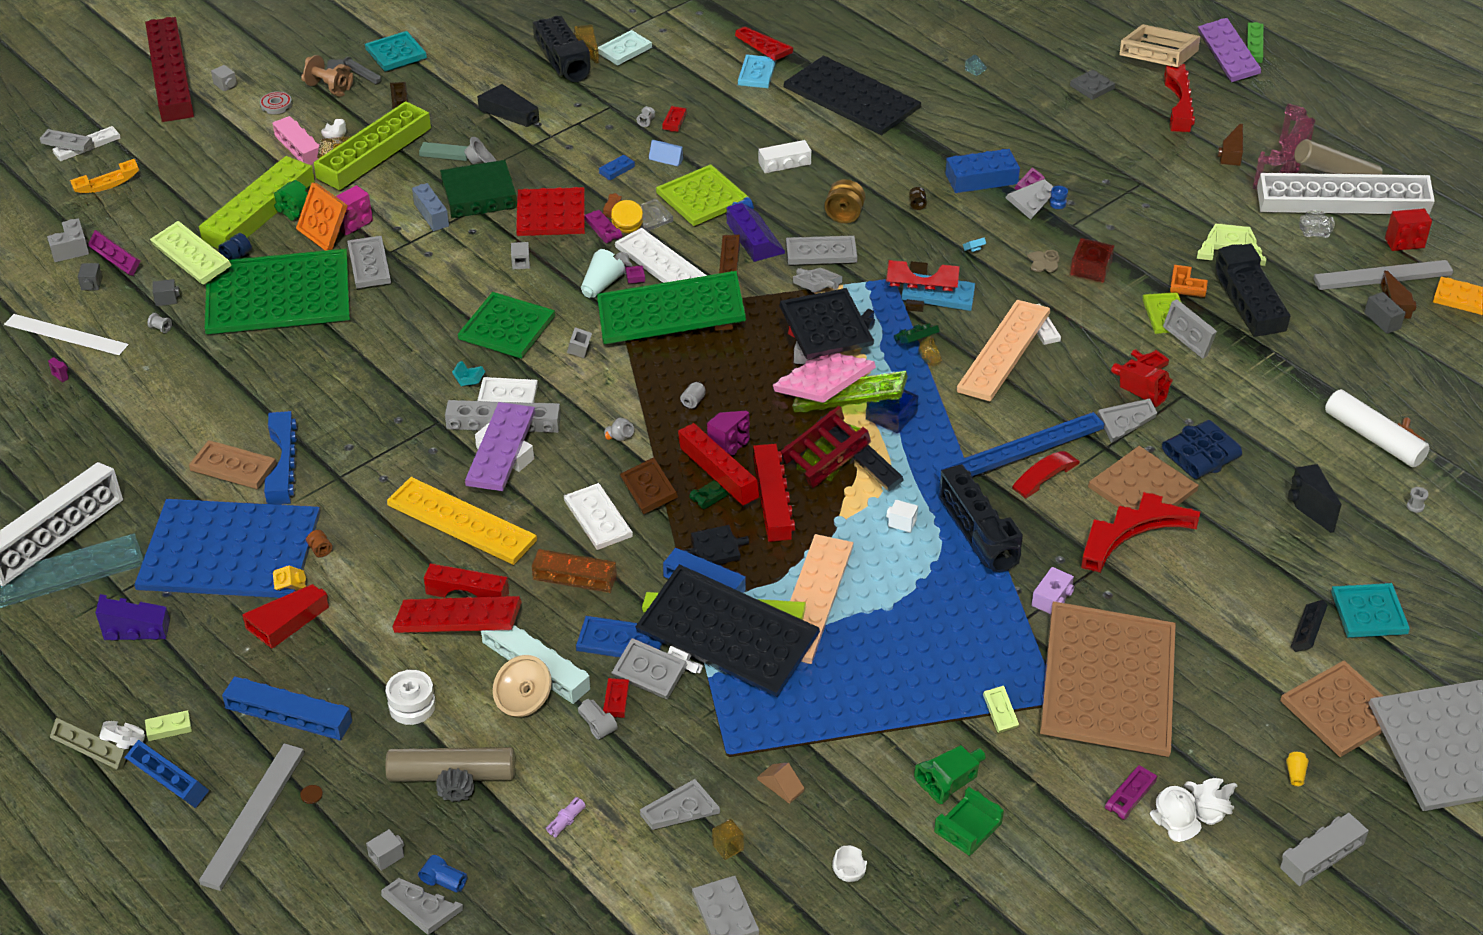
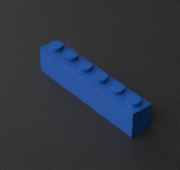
M234 676L222 694L226 709L340 741L352 723L350 708L344 705H337L323 699H315L304 694L290 692L286 689L260 684L246 678L242 679Z

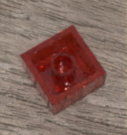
M1081 238L1072 258L1070 275L1104 282L1112 264L1115 246Z

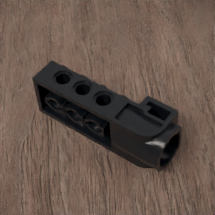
M553 16L552 18L539 19L532 22L534 39L558 76H565L571 82H579L585 79L591 68L590 51L583 40L578 41L563 17Z
M1252 243L1244 245L1232 244L1218 250L1215 264L1216 274L1253 337L1286 332L1291 315L1260 267L1261 257Z
M963 464L941 470L939 499L982 564L993 572H1004L1019 564L1023 534L1012 518H999L998 512L992 508L989 499L983 495L979 484L974 482L970 471H967ZM1005 550H1007L1011 555L1007 559L1003 555Z

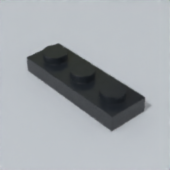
M1324 600L1306 604L1291 644V648L1295 652L1308 650L1313 647L1328 606Z

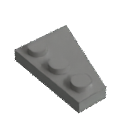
M1044 179L1009 193L1005 198L1029 219H1032L1051 198L1053 186Z
M1146 399L1100 409L1097 415L1104 422V429L1112 443L1156 418L1157 411L1151 400Z
M400 878L381 890V896L427 935L463 911V904L456 901L454 904L444 900V896L439 894L431 895L424 892L422 887Z

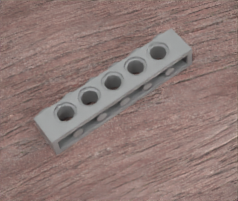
M448 400L445 412L446 428L481 430L490 423L498 402ZM503 402L535 407V414L528 432H559L561 419L560 404Z

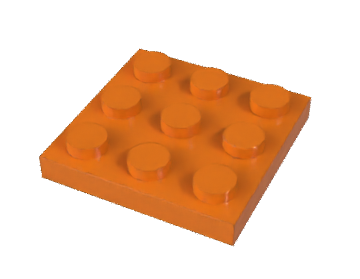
M311 183L296 229L322 249L332 250L348 205L318 183Z

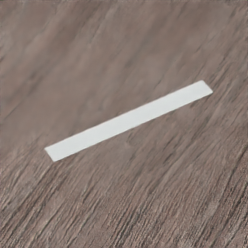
M13 314L4 324L120 355L129 345Z

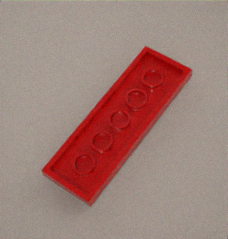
M520 596L405 599L392 627L394 633L512 630L522 602Z

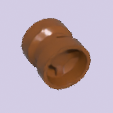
M314 530L308 534L306 542L312 548L315 556L324 557L331 552L332 544L322 530Z

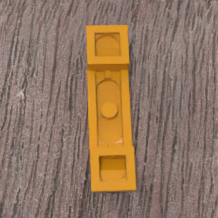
M135 159L120 163L119 170L88 180L87 175L70 181L75 192H100L126 182L139 171Z

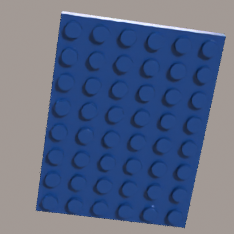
M166 499L135 581V589L281 598L296 591L295 589H274L273 571L286 566L304 570L310 549L306 538L309 533L316 529L320 516V507Z

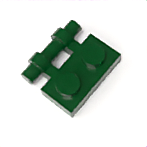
M931 323L918 324L912 329L899 331V333L894 335L895 341L900 340L901 343H910L938 333L940 330L938 325H931Z

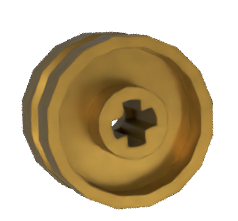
M842 179L832 184L824 204L827 215L839 223L854 222L859 217L866 199L863 188L852 180Z

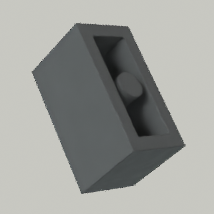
M1384 292L1368 297L1364 313L1386 334L1401 329L1405 311Z

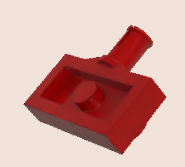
M1135 349L1131 353L1138 362L1157 369H1162L1169 363V359L1157 350L1149 354H1142Z

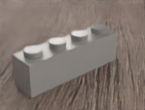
M1350 813L1343 817L1338 816L1326 828L1321 827L1312 837L1304 838L1297 847L1287 849L1282 855L1283 860L1280 868L1300 887L1364 845L1369 830Z

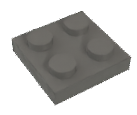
M1091 70L1070 82L1071 87L1091 100L1115 89L1114 82L1095 70Z

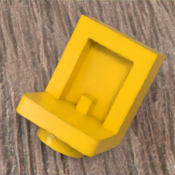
M286 566L273 571L275 590L290 588L297 591L306 587L304 570Z

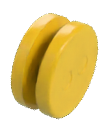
M623 200L612 208V224L617 229L619 228L622 233H633L641 227L643 211L638 203L631 200Z

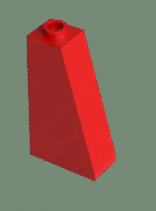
M311 584L244 613L242 616L245 628L273 649L328 609V595L322 588L319 589L314 584Z

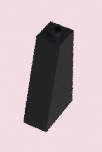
M503 84L477 96L480 111L525 127H529L539 121L538 107Z

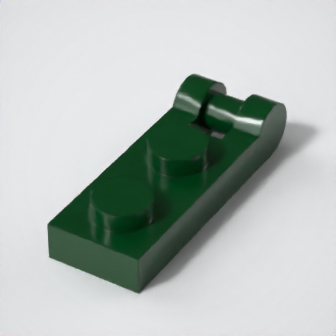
M713 480L699 490H692L689 498L694 502L697 501L701 508L706 509L726 497L729 492L717 481Z

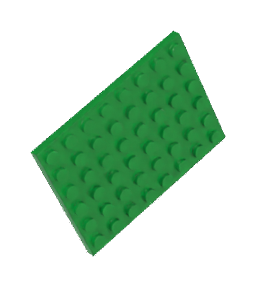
M347 248L229 260L232 266L206 283V334L350 320Z

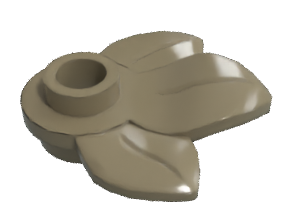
M1047 250L1045 253L1036 251L1027 255L1029 259L1034 261L1031 265L1032 271L1042 272L1046 270L1053 272L1058 268L1057 263L1060 257L1055 250Z

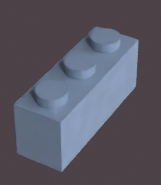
M428 183L413 187L414 205L431 229L436 231L449 227L447 209Z

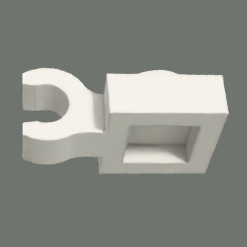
M670 646L668 654L685 660L687 662L685 669L694 673H701L703 665L689 660L691 657L689 653Z

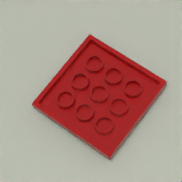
M584 187L518 189L517 236L585 234Z

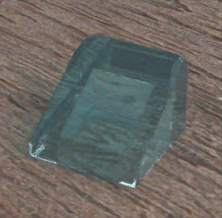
M975 54L966 60L965 70L976 76L987 69L985 64Z

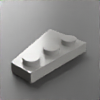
M696 779L640 809V816L652 830L720 814V807Z

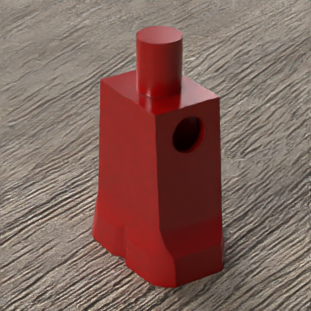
M1133 359L1123 366L1115 363L1111 368L1113 374L1120 376L1121 388L1145 400L1150 399L1155 407H1158L1166 400L1173 381L1167 371L1151 367Z

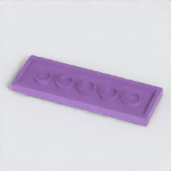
M1228 18L1198 26V32L1231 82L1261 73L1260 66Z
M498 402L465 479L466 486L498 491L504 490L534 417L535 407Z

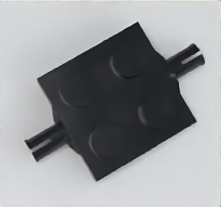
M725 525L691 533L693 548L683 551L719 565L740 560L738 546L749 544L748 536L736 538L732 534L730 526Z

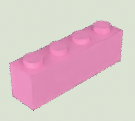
M290 116L272 123L275 137L299 161L312 165L314 161L322 157L323 149L321 145L317 144L314 138L309 136L306 130L302 129L298 122L294 121Z

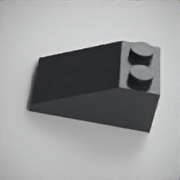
M1318 464L1296 467L1294 476H1292L1291 489L1288 491L1290 501H1293L1299 511L1330 533L1334 532L1342 505Z

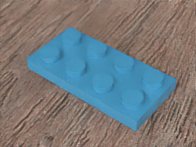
M913 273L919 277H930L928 275ZM958 281V288H953V291H943V287L928 290L925 289V286L918 285V288H907V284H904L901 300L924 301L925 304L971 311L975 283Z

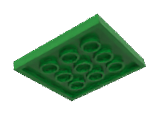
M492 292L460 330L458 339L522 359L555 317V310Z

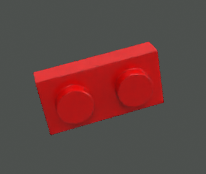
M671 106L662 124V129L678 132L687 114V108Z
M608 678L603 708L605 714L610 713L613 717L625 718L629 679Z

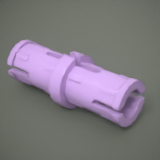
M575 797L565 809H561L558 812V816L546 827L547 832L551 836L557 837L567 825H571L574 822L573 819L586 807L585 803L578 797Z

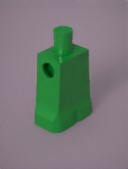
M960 745L931 760L917 764L914 777L917 783L938 804H943L949 799L951 794L977 778L979 764L985 760L986 756L980 748L969 753Z

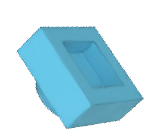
M985 237L963 244L964 251L971 249V252L981 250V246L986 244Z

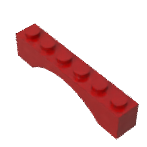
M1185 64L1179 67L1166 65L1164 73L1165 86L1170 88L1179 99V103L1171 111L1170 129L1175 132H1190L1191 126H1194L1195 116H1193V107H1191L1192 98L1190 97L1191 88H1189L1188 70H1186Z

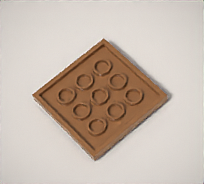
M1140 446L1089 481L1088 485L1090 489L1116 507H1130L1136 510L1139 509L1143 492L1163 496L1162 503L1178 506L1198 491L1199 486Z
M1346 661L1336 664L1281 696L1280 701L1339 757L1383 733L1368 704L1371 698L1383 697V695Z

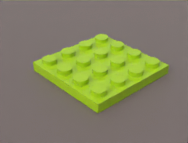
M711 164L656 187V193L693 226L726 213L727 207L732 206L733 202H740L745 197H748Z

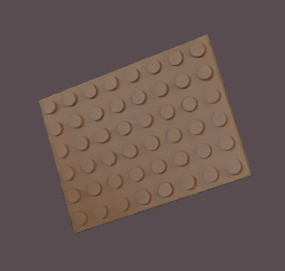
M1053 601L1050 616L1040 734L1169 757L1172 736L1175 623Z

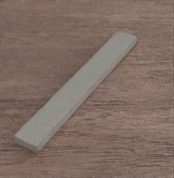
M1447 260L1314 274L1313 280L1319 290L1380 284L1384 271H1389L1398 281L1451 276L1453 269Z
M283 744L199 879L200 885L219 891L222 890L303 757L304 749Z

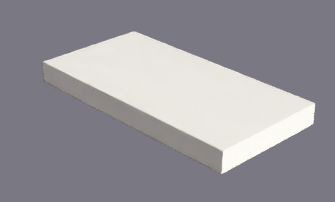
M599 483L564 495L565 503L597 550L633 537L631 529Z

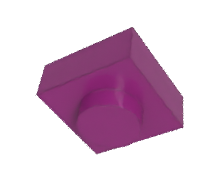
M642 265L625 267L628 284L645 282Z
M54 357L48 360L53 376L61 382L69 379L67 374L68 368L64 362H60Z

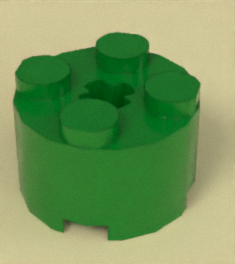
M297 180L288 182L274 192L275 209L278 212H282L291 221L295 220L301 215L308 195L305 191L307 188Z

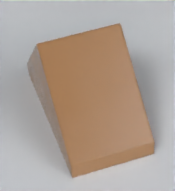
M789 763L772 764L757 777V780L789 804L804 792L802 783Z

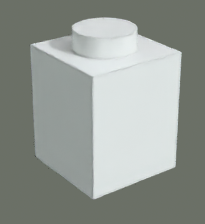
M895 500L893 506H889L887 510L888 526L911 533L917 521L918 506Z

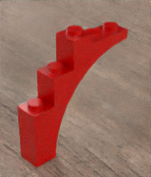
M1143 492L1138 510L1118 506L1114 524L1093 520L1081 568L1101 573L1106 560L1119 545L1136 534L1151 529L1183 527L1197 530L1200 511L1178 507L1173 504L1162 503L1163 496Z

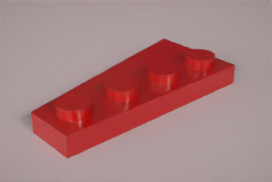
M742 27L735 32L736 37L774 61L793 53L792 46L750 28Z

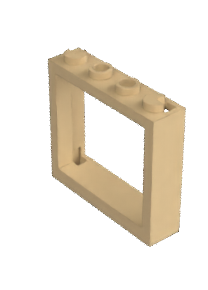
M1142 24L1121 40L1120 55L1179 67L1198 52L1200 36ZM1143 40V41L1158 43V44H1162V45L1177 47V48H1179V49L1177 50V49L1162 47V46H1158V45L1143 43V42H1141V41Z

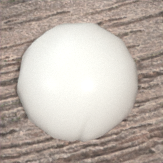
M335 119L333 125L327 123L326 127L321 130L322 136L332 141L341 139L346 133L345 121L343 119Z
M848 845L841 846L836 850L832 861V868L839 879L845 882H855L865 875L867 861L863 860L862 851L859 848Z

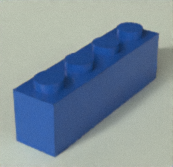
M675 548L663 562V576L669 579L680 564L742 593L746 590L745 576L692 555L687 551Z
M139 739L125 756L127 760L194 808L198 806L209 791L193 777Z

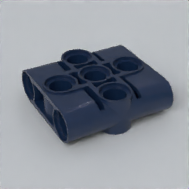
M1206 420L1196 426H1185L1182 429V433L1162 443L1164 453L1194 479H1198L1210 472L1218 473L1222 470L1223 465L1242 456L1240 445L1211 420Z

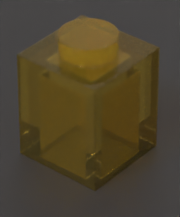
M732 819L712 829L713 846L724 860L744 850V834Z

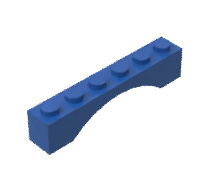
M291 411L273 412L268 414V429L271 440L279 446L282 453L275 469L265 478L264 493L267 504H291V496H294V485L292 482H295V474L292 469H295V458L293 456L296 455V447L293 443L297 441L296 432L294 431L297 430L296 418L293 419Z

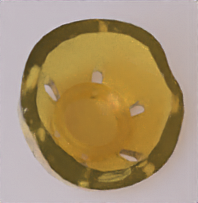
M929 335L924 338L919 345V353L922 359L928 364L942 362L940 352L933 337Z

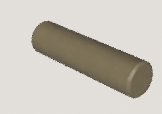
M1309 139L1301 141L1295 149V160L1297 163L1326 174L1382 175V168L1377 164Z
M512 747L389 749L386 754V778L389 782L436 781L442 770L448 771L449 768L457 769L458 767L459 770H467L468 774H472L473 781L512 780L515 776V752Z

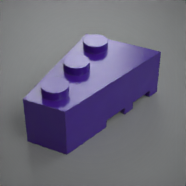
M100 594L95 613L104 640L166 639L170 618L165 606L140 602L138 605L126 602L127 599L120 598L119 601L107 599V595Z

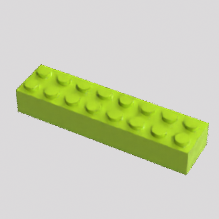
M405 101L314 161L316 178L338 190L343 189L430 130L429 112Z
M285 156L199 226L201 239L218 249L220 244L230 240L231 237L238 233H242L248 238L278 213L274 207L276 203L274 192L293 180L301 182L306 188L315 182L312 165Z

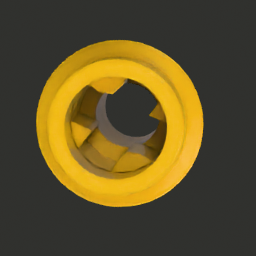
M1292 752L1286 759L1291 784L1302 786L1304 785L1309 760L1306 758V754L1302 752Z

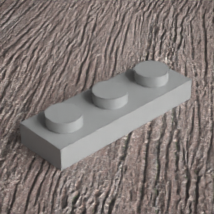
M47 129L40 137L41 144L84 152L93 143L92 138L88 136Z

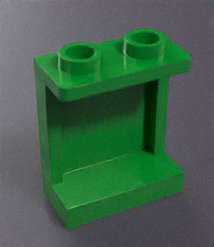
M968 787L965 790L964 798L946 816L940 814L935 819L934 832L968 856H971L1002 824L1004 810L997 803H993L985 798L979 791Z

